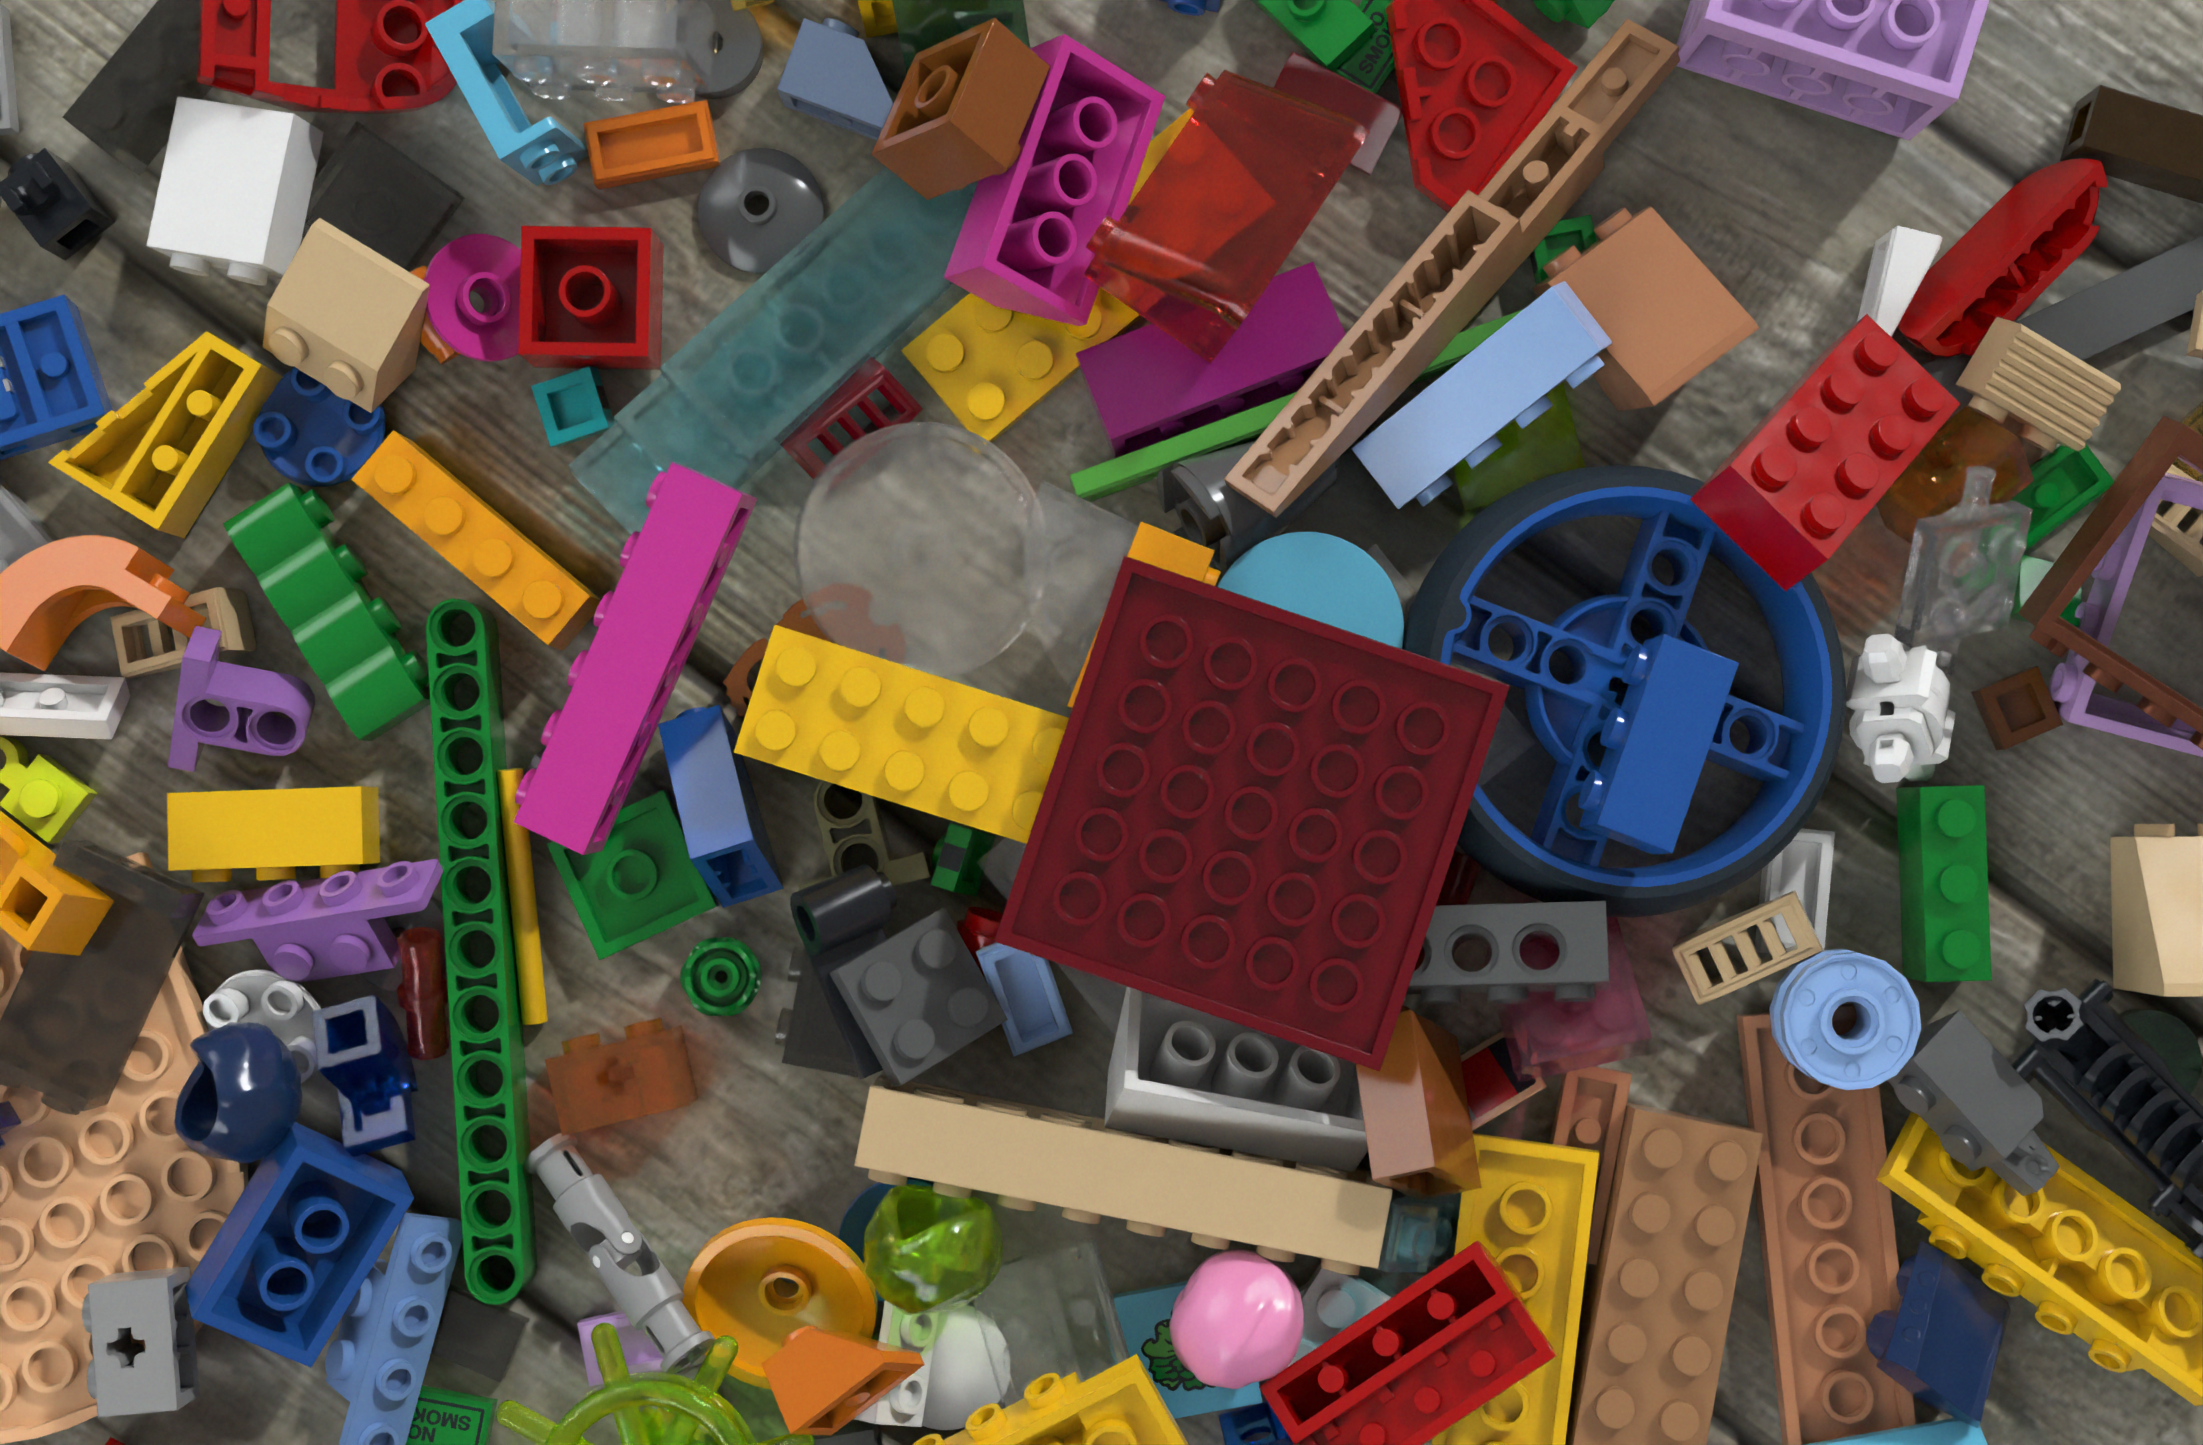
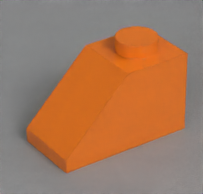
M816 1326L802 1327L787 1335L781 1342L782 1348L761 1364L790 1434L828 1436L833 1435L925 1365L918 1352L851 1332L818 1329Z

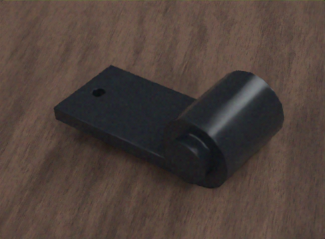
M864 864L794 892L790 897V906L796 928L860 1079L880 1072L883 1068L829 972L887 939L882 927L890 923L891 909L895 908L897 903L894 888L888 877L883 872L875 873L870 866Z

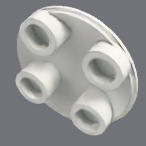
M243 971L225 980L204 1002L202 1008L203 1015L209 1031L221 1028L230 1022H250L267 1026L274 1035L283 1041L293 1055L301 1074V1083L309 1079L321 1066L328 1047L326 1020L314 997L298 982L283 978L274 971Z
M966 1300L940 1301L922 1426L936 1430L964 1428L967 1418L975 1410L986 1404H997L1007 1386L1010 1357L1006 1341L993 1320Z

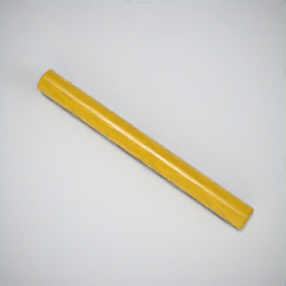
M523 768L503 769L497 771L521 1016L522 1024L534 1025L547 1022L548 1014L529 829L514 823V819L521 806L515 802V797L519 785L524 778Z

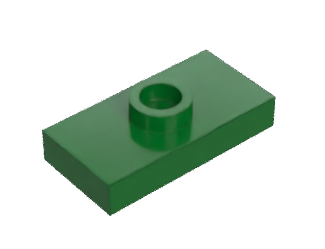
M1251 0L1317 64L1332 72L1376 32L1374 22L1351 0Z

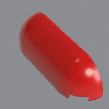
M2087 158L2061 161L2040 169L2011 188L1927 271L1898 324L1899 330L1906 339L1919 349L1935 356L1950 357L1962 353L1970 356L1974 355L1996 317L2014 321L2083 253L2095 238L2100 226L2093 225L2092 223L2098 207L2099 187L2107 188L2106 173L2101 161Z

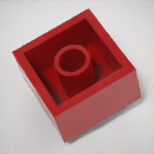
M521 226L518 354L535 368H585L591 366L598 367V369L661 370L664 244L652 228Z

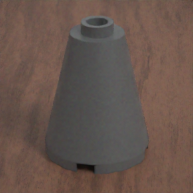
M1255 441L1172 463L1171 466L1158 472L1157 489L1164 513L1174 508L1176 509L1183 527L1174 531L1175 535L1215 550L1209 567L1221 571L1219 577L1221 576L1222 579L1226 571L1242 554L1264 540L1282 533L1336 483V468L1340 466V457L1277 518L1233 490L1224 481L1227 474Z

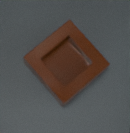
M2038 666L2026 668L1971 692L1996 750H2005L2063 725Z

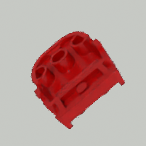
M200 0L197 82L297 112L392 114L417 111L444 98L457 84L425 23L463 0H336L333 89L269 81L271 0Z

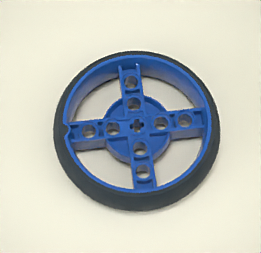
M1612 465L1579 468L1553 474L1528 483L1488 506L1454 536L1437 557L1423 580L1409 611L1404 628L1402 649L1450 666L1451 662L1523 689L1526 710L1532 729L1545 750L1557 761L1530 838L1501 814L1477 783L1457 844L1463 851L1490 874L1517 891L1543 903L1606 901V917L1634 918L1670 913L1690 908L1715 898L1748 880L1768 865L1794 839L1822 797L1834 769L1842 739L1846 711V677L1843 652L1836 624L1827 601L1812 573L1808 574L1787 591L1782 589L1690 500L1705 483L1701 480L1673 471L1651 467ZM1594 516H1621L1642 520L1617 593L1582 601L1567 609L1550 625L1473 596L1485 576L1505 555L1525 540L1548 528L1567 521ZM1710 551L1724 562L1740 579L1755 600L1767 623L1780 664L1783 687V714H1777L1728 695L1705 760L1762 781L1763 784L1755 798L1736 821L1710 843L1687 856L1674 861L1645 867L1611 868L1598 866L1608 837L1585 828L1577 829L1572 826L1567 819L1566 805L1574 794L1580 795L1589 773L1592 770L1599 771L1600 767L1593 764L1588 755L1589 740L1594 734L1601 736L1604 724L1615 707L1621 709L1623 702H1614L1618 693L1609 691V684L1611 681L1623 677L1624 668L1631 652L1637 645L1643 646L1632 636L1630 629L1631 620L1635 614L1646 618L1652 626V638L1666 634L1709 651L1702 637L1685 617L1706 557ZM1655 555L1663 556L1672 565L1674 575L1670 586L1663 585L1653 575L1652 562ZM1493 628L1504 630L1512 639L1513 653L1508 661L1498 659L1489 649L1488 637ZM1553 651L1565 654L1571 661L1573 668L1572 677L1567 684L1558 682L1550 673L1548 665ZM1624 683L1622 689L1627 690L1629 684ZM1735 720L1745 725L1750 736L1749 745L1743 753L1734 748L1729 737L1730 727Z

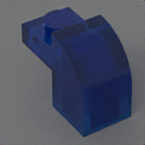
M375 994L312 1011L317 1067L338 1089L343 1148L351 1156L355 1157L416 1140L410 1094L418 1091L416 1075L406 1040L391 1011Z

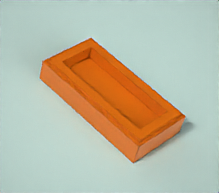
M707 100L583 123L593 181L598 190L711 169L721 163L711 108Z

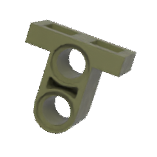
M822 780L817 785L814 794V808L832 872L831 877L848 871L845 862L847 853L853 846L859 843L867 844L876 851L879 859L877 872H883L893 887L934 875L927 851L893 859L877 797L861 792L862 805L856 815L844 819L838 817L830 807L829 797L836 784ZM831 877L798 885L799 890L807 888L811 885H814Z

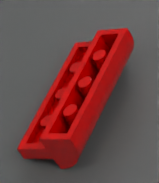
M1476 1241L1263 1383L1259 1388L1294 1445H1424L1556 1358L1558 1354L1522 1301V1296L1487 1248L1481 1242Z

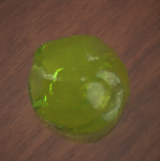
M906 1184L905 1186L897 1185L889 1189L865 1226L862 1250L865 1274L872 1281L879 1295L903 1314L914 1315L957 1309L970 1303L979 1294L984 1292L996 1278L1003 1260V1241L1000 1225L992 1208L987 1203L973 1196L971 1198H956L938 1194L932 1191L933 1186Z

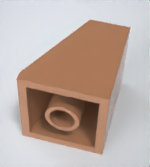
M1651 206L1632 215L1626 207H1623L1593 229L1599 238L1594 244L1582 252H1579L1575 245H1572L1556 255L1542 267L1548 278L1532 288L1539 297L1550 287L1565 281L1613 343L1598 354L1605 365L1594 373L1593 377L1617 411L1657 405L1759 329L1750 314Z

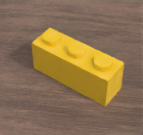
M356 786L167 793L168 871L191 870L192 883L232 881V868H255L256 880L296 879V866H320V878H329L341 871L359 872L360 864L380 863L378 787Z

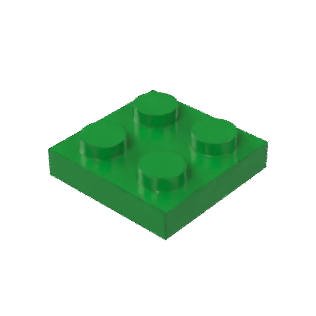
M667 790L657 792L621 809L603 851L582 855L557 842L551 841L547 843L548 849L599 960L610 957L720 906L717 898L690 860L681 819Z

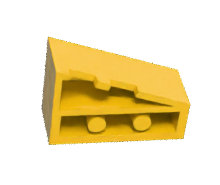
M206 331L143 384L146 388L118 411L110 410L96 422L98 427L69 451L63 449L48 463L156 530L185 538L249 437L262 406L283 376L233 345Z

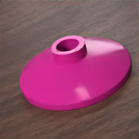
M489 234L465 235L442 247L435 254L427 268L424 281L430 284L426 306L428 318L441 339L456 352L478 361L495 362L518 355L521 249L503 238ZM471 291L478 293L484 301L482 313L477 312L472 307L469 300Z

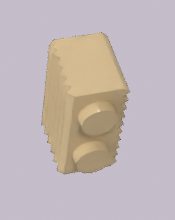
M2000 317L1995 318L1955 384L1974 395L1968 404L1970 408L2000 424H2003L2007 416L2023 424L2017 434L2018 436L2050 453L2053 452L2057 444L2078 452L2084 449L2086 440L2092 437L2093 429L2099 425L2100 417L2107 413V406L2114 402V395L2121 391V384L2024 325Z

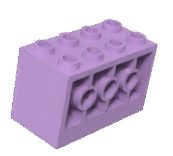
M1690 0L1676 44L1679 46L1678 55L1680 57V62L1676 66L1910 141L1959 99L1989 0Z

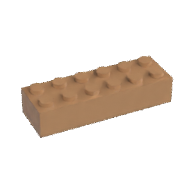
M1627 1102L1597 1265L1589 1264L1582 1301L1565 1445H1707L1763 1133L1741 1124Z

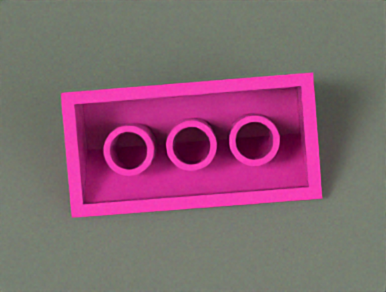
M1063 34L1030 48L1050 68L1018 142L1020 145L1019 156L1014 164L1003 174L991 175L978 181L944 278L996 307L1083 326L1087 324L1166 96L1071 37Z

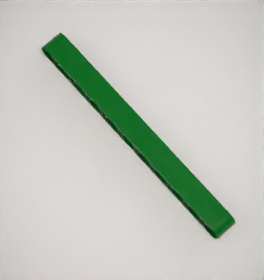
M452 598L440 602L430 612L426 624L439 856L440 865L443 869L441 889L464 1268L467 1287L472 1295L485 1304L498 1305L508 1302L532 1282L537 1269L532 1174L523 1165L525 1159L531 1153L523 1024L497 777L498 770L507 769L499 633L496 619L489 610L463 599ZM469 613L475 622V634L467 644L457 647L451 640L450 626L453 620L460 614ZM472 676L478 683L480 690L479 698L471 708L461 710L454 700V688L461 679ZM474 739L482 747L483 762L478 770L472 774H467L459 766L457 760L458 751L466 741ZM472 803L479 804L485 810L487 816V826L484 832L477 838L467 835L461 823L464 810ZM477 866L484 869L491 880L490 893L482 902L472 899L465 887L468 873ZM478 931L488 934L495 945L494 957L486 966L475 962L469 951L470 940ZM481 995L493 999L498 1006L499 1019L493 1029L483 1028L474 1019L473 1006ZM483 1060L492 1061L502 1071L503 1084L498 1093H490L484 1090L478 1083L477 1069ZM485 1125H494L505 1134L507 1149L503 1157L492 1156L482 1147L481 1132ZM488 1190L500 1191L509 1199L511 1214L507 1221L496 1220L486 1211L484 1203ZM492 1255L503 1256L512 1263L515 1270L513 1284H500L490 1275L488 1266Z

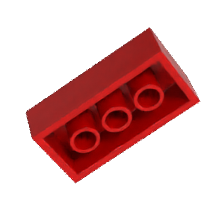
M1866 314L1816 359L1690 500L1782 589L1787 591L1829 560L1961 403Z

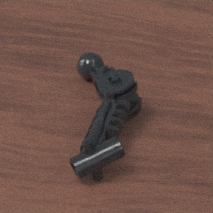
M2094 979L2078 997L2074 996L2066 988L2057 991L2039 989L2024 1004L2028 1018L2025 1029L2033 1042L2010 1065L2027 1083L2035 1078L2088 1131L2111 1143L2157 1189L2147 1200L2149 1204L2148 1209L2156 1217L2162 1216L2165 1219L2169 1217L2182 1233L2190 1239L2184 1246L2203 1262V1194L2198 1190L2203 1185V1106L2174 1078L2164 1058L2108 1004L2114 997L2112 993L2114 989L2106 981L2103 980L2101 982L2098 979Z

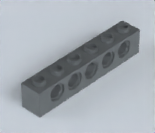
M1606 901L1436 906L1422 945V949L1425 952L1424 961L1413 972L1406 995L1420 994L1421 1004L1424 1005L1461 1003L1460 993H1487L1488 1002L1495 1004L1524 1003L1528 1001V992L1555 991V1001L1558 1002L1596 1000L1595 990H1608L1609 987ZM1537 938L1549 940L1559 951L1557 962L1546 970L1529 968L1520 957L1521 950L1527 942ZM1469 940H1477L1486 944L1492 952L1489 964L1476 972H1468L1459 968L1454 962V954L1462 943Z

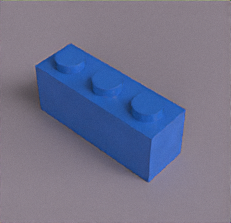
M1666 634L1645 640L1643 646L1637 645L1633 649L1623 672L1622 681L1629 684L1621 709L1615 707L1611 711L1602 730L1600 743L1607 748L1599 771L1592 770L1589 773L1579 795L1578 807L1584 809L1580 827L1650 854L1673 853L1736 674L1738 662Z

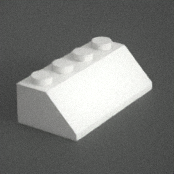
M1130 987L1126 988L1108 1070L1104 1127L1345 1171H1355L1368 1151L1355 1063Z

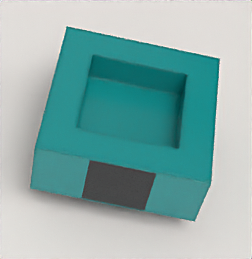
M588 366L531 386L550 447H562L617 428L598 367Z

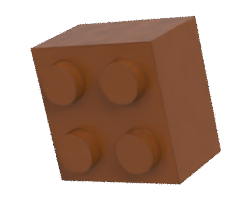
M996 18L918 52L912 61L871 155L926 200L953 190H962L968 184L991 175H1001L1014 164L1019 156L1020 145L1018 142L1050 66Z

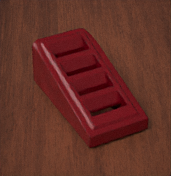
M870 357L806 418L780 446L825 491L907 426L923 408L881 363ZM876 389L890 403L882 412L867 397ZM856 405L872 421L864 429L847 413ZM836 421L853 438L845 448L827 430ZM816 437L835 456L827 465L807 446Z

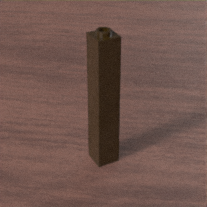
M2099 85L2077 101L2060 161L2078 158L2099 160L2107 176L2203 204V115L2104 85Z

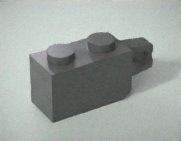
M1960 1010L1928 1024L1920 1032L1913 1056L1896 1076L1887 1080L1895 1089L1897 1098L1907 1109L1918 1114L1940 1137L1944 1150L1952 1158L1963 1163L1970 1171L1987 1166L2022 1196L2038 1192L2060 1167L2033 1130L2044 1117L2042 1098Z

